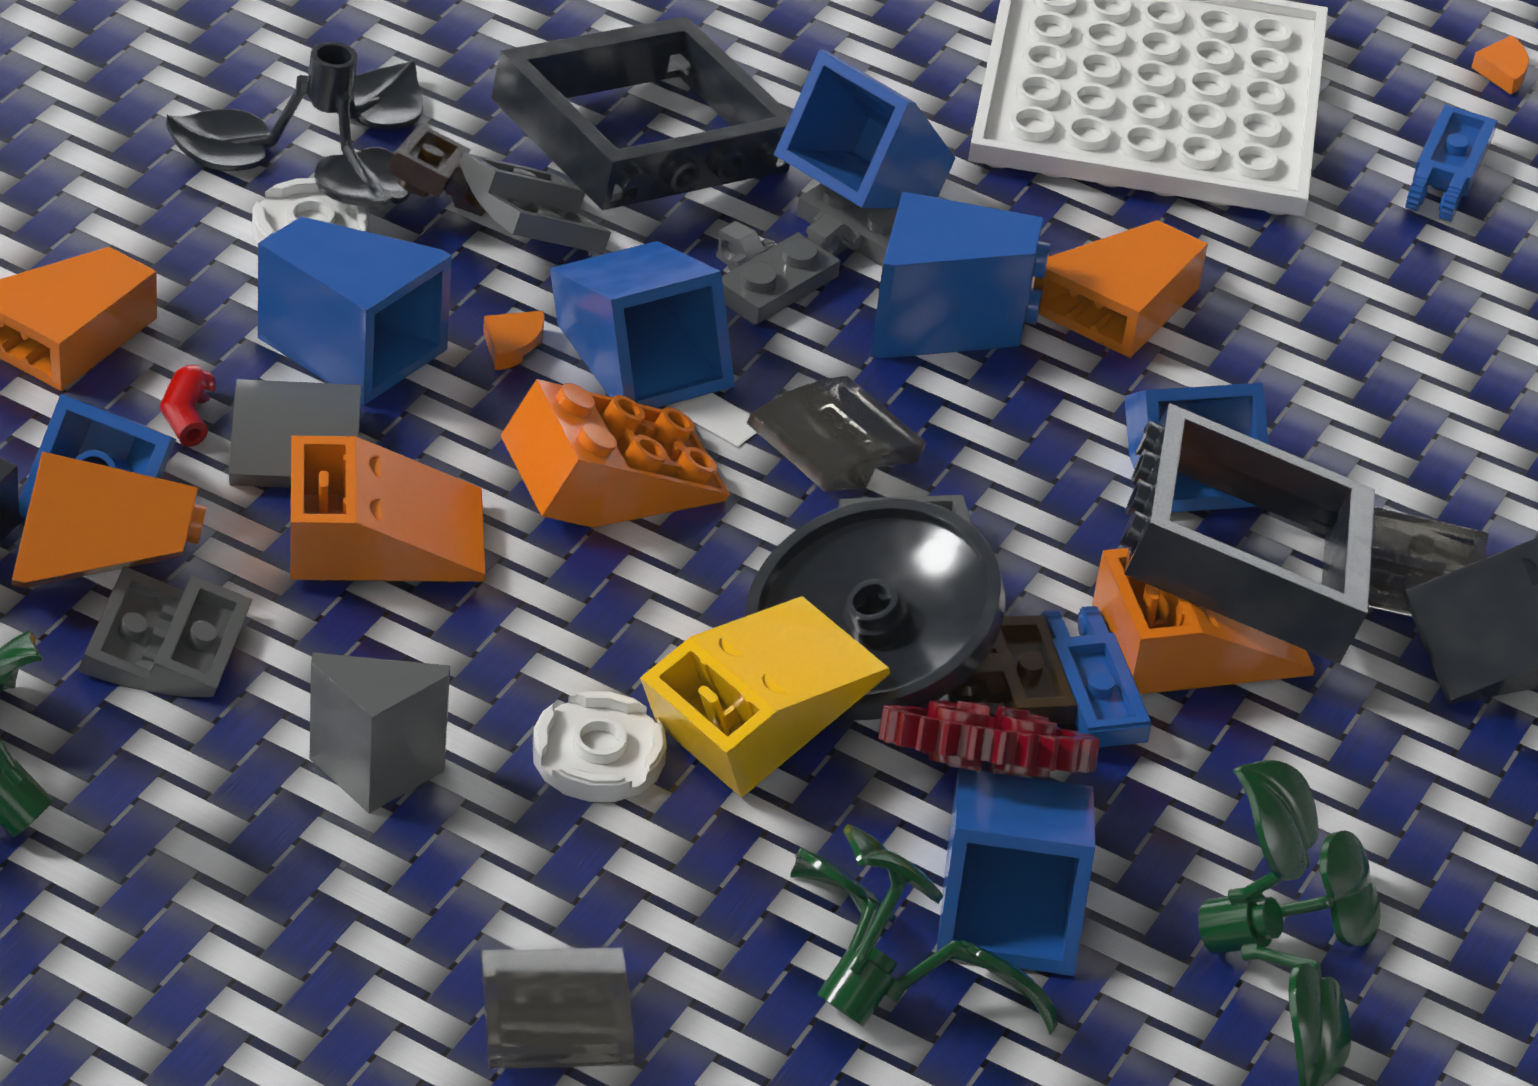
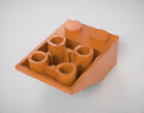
M536 379L500 435L542 517L594 528L724 502L730 495L717 471L716 462L708 455L694 430V423L687 415L675 408L666 407L658 409L638 404L622 395L609 397L586 391L573 383L560 385Z
M291 435L290 580L485 582L482 488L357 436Z
M1128 548L1102 551L1092 606L1098 607L1109 633L1115 634L1139 694L1313 676L1315 668L1306 650L1125 575Z

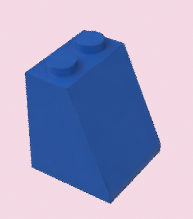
M819 50L774 153L778 158L861 208L898 209L902 192L938 198L956 159L914 101L826 50Z
M902 192L882 266L870 356L884 359L1020 346L1025 323L1036 325L1043 290L1032 288L1033 277L1044 279L1051 243L1040 242L1043 217Z
M301 216L277 232L271 233L258 243V339L327 383L362 385L361 404L364 406L447 350L452 255L441 249Z
M659 241L550 268L557 324L609 397L622 395L638 404L658 408L735 387L720 270Z
M963 768L958 769L949 829L936 952L952 940L960 942L964 940L1003 958L1017 968L1075 976L1095 853L1093 787L1006 774H993L984 771L978 772Z

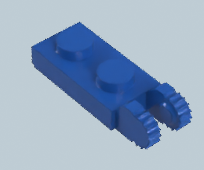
M1444 104L1417 161L1405 208L1418 211L1425 201L1428 185H1431L1439 191L1446 192L1443 194L1440 202L1439 218L1452 222L1462 195L1467 196L1491 144L1498 120Z
M1086 606L1080 608L1078 613V631L1080 636L1070 637L1060 611L1056 609L1041 612V615L1046 618L1053 637V644L1078 707L1075 725L1079 733L1090 734L1093 737L1100 738L1099 748L1148 742L1151 730L1150 718L1114 633H1109L1098 607Z

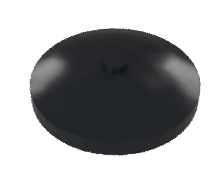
M889 498L867 500L834 509L816 517L791 533L773 550L760 567L752 582L745 607L746 617L803 596L889 667L890 674L837 718L841 720L881 719L884 705L924 707L930 701H936L954 690L973 674L985 660L999 635L1005 612V590L992 548L980 531L969 521L944 507L912 499Z

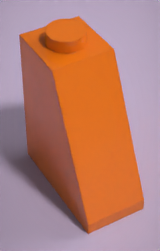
M1156 220L1049 256L1044 279L1037 277L1034 279L1033 288L1043 290L1038 315L1131 358L1199 289L1208 243Z
M111 247L0 279V359L59 391L64 390L157 319V272Z
M42 451L13 572L12 585L28 588L119 570L123 566L129 568L179 558L184 551L185 542L199 543L207 506L195 504L198 487Z

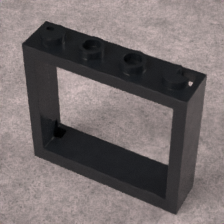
M687 16L500 50L491 99L602 211L789 171L790 164L775 156L774 153L791 114ZM680 77L730 127L617 149L566 98ZM617 184L622 189V192L613 194L614 187Z
M1169 403L1159 424L1151 420L1148 421L1144 428L1143 438L1135 452V455L1140 456L1131 477L1130 484L1135 487L1125 511V515L1130 516L1120 541L1121 544L1129 547L1124 574L1340 664L1368 614L1375 489ZM1177 473L1325 534L1322 583L1310 580L1170 521Z

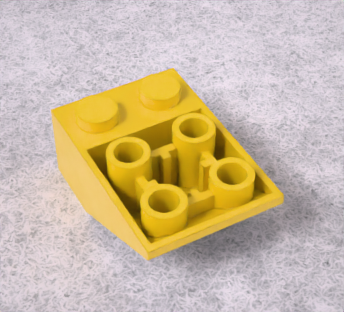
M801 596L690 636L640 677L656 723L658 718L670 736L742 798L890 674V670L877 657Z

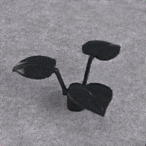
M322 42L312 48L308 76H297L296 89L269 133L268 127L262 119L250 112L237 109H215L187 116H171L167 114L166 126L179 149L195 162L215 170H247L263 164L265 160L264 147H273L278 143L301 100L307 94L312 100V105L319 111L326 113L338 112L340 144L344 154L326 156L317 163L314 177L318 188L331 199L341 203L356 206H384L391 202L399 204L406 201L410 196V192L398 184L397 177L386 172L394 153L380 147H370L355 152L351 142L350 120L359 118L362 123L375 129L404 128L414 124L421 118L423 113V97L418 84L414 61L356 75L358 55L352 47L340 42Z

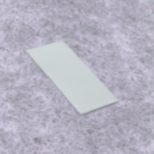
M713 393L666 405V407L675 408L683 412L692 422L737 448L767 425Z

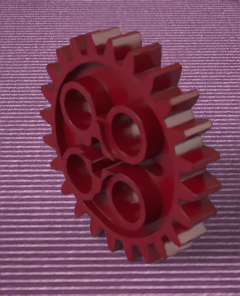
M930 701L929 707L926 708L906 705V707L884 705L882 710L878 739L884 740L887 743H894L896 746L916 748L915 750L929 755V760L946 763L948 766L980 772L983 761H988V769L993 771V774L1021 776L1022 774L1037 777H1049L1050 771L1055 770L1075 773V771L1089 773V771L1095 772L1100 738L1093 737L1090 734L1079 733V731L1060 729V727H1057V723L1049 722V718L1030 714V711L998 705L995 717H991L989 714L990 707L986 706L985 703L957 701V703Z

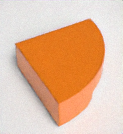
M1511 35L1475 52L1471 68L1508 94H1513L1522 86L1529 64V57L1524 46Z
M543 311L484 316L483 333L495 371L519 365L522 363L524 355L541 345L544 333Z

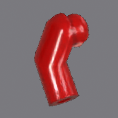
M194 364L186 365L174 373L160 402V411L180 443L186 447L196 446L207 437L208 427L195 409L196 403L203 404L210 400L205 390L216 391L214 375L209 371L202 370L199 365Z

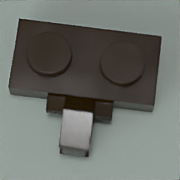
M423 124L421 126L418 125L393 154L386 172L397 177L398 184L410 193L422 197H427L430 194L439 198L445 191L446 195H451L456 208L479 216H483L486 212L472 193L460 165L463 153L469 154L471 149Z
M1043 615L1004 616L999 635L985 660L962 684L947 694L950 701L980 703L986 698L991 703L1000 704L1003 702L1005 707L1030 711V714L1047 717L1049 722L1057 723V725L1075 724L1078 710L1053 644L1051 631Z

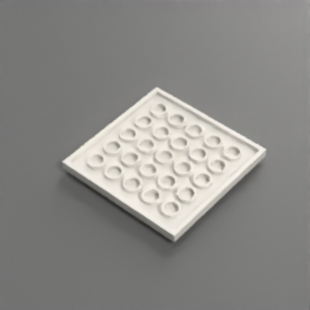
M1000 0L968 161L983 163L993 168H1013L1037 172L1053 178L1067 177L1096 182L1106 187L1120 186L1150 191L1161 196H1180L1204 200L1220 206L1234 205L1264 210L1274 215L1288 214L1305 217L1309 198L1328 7L1286 0Z

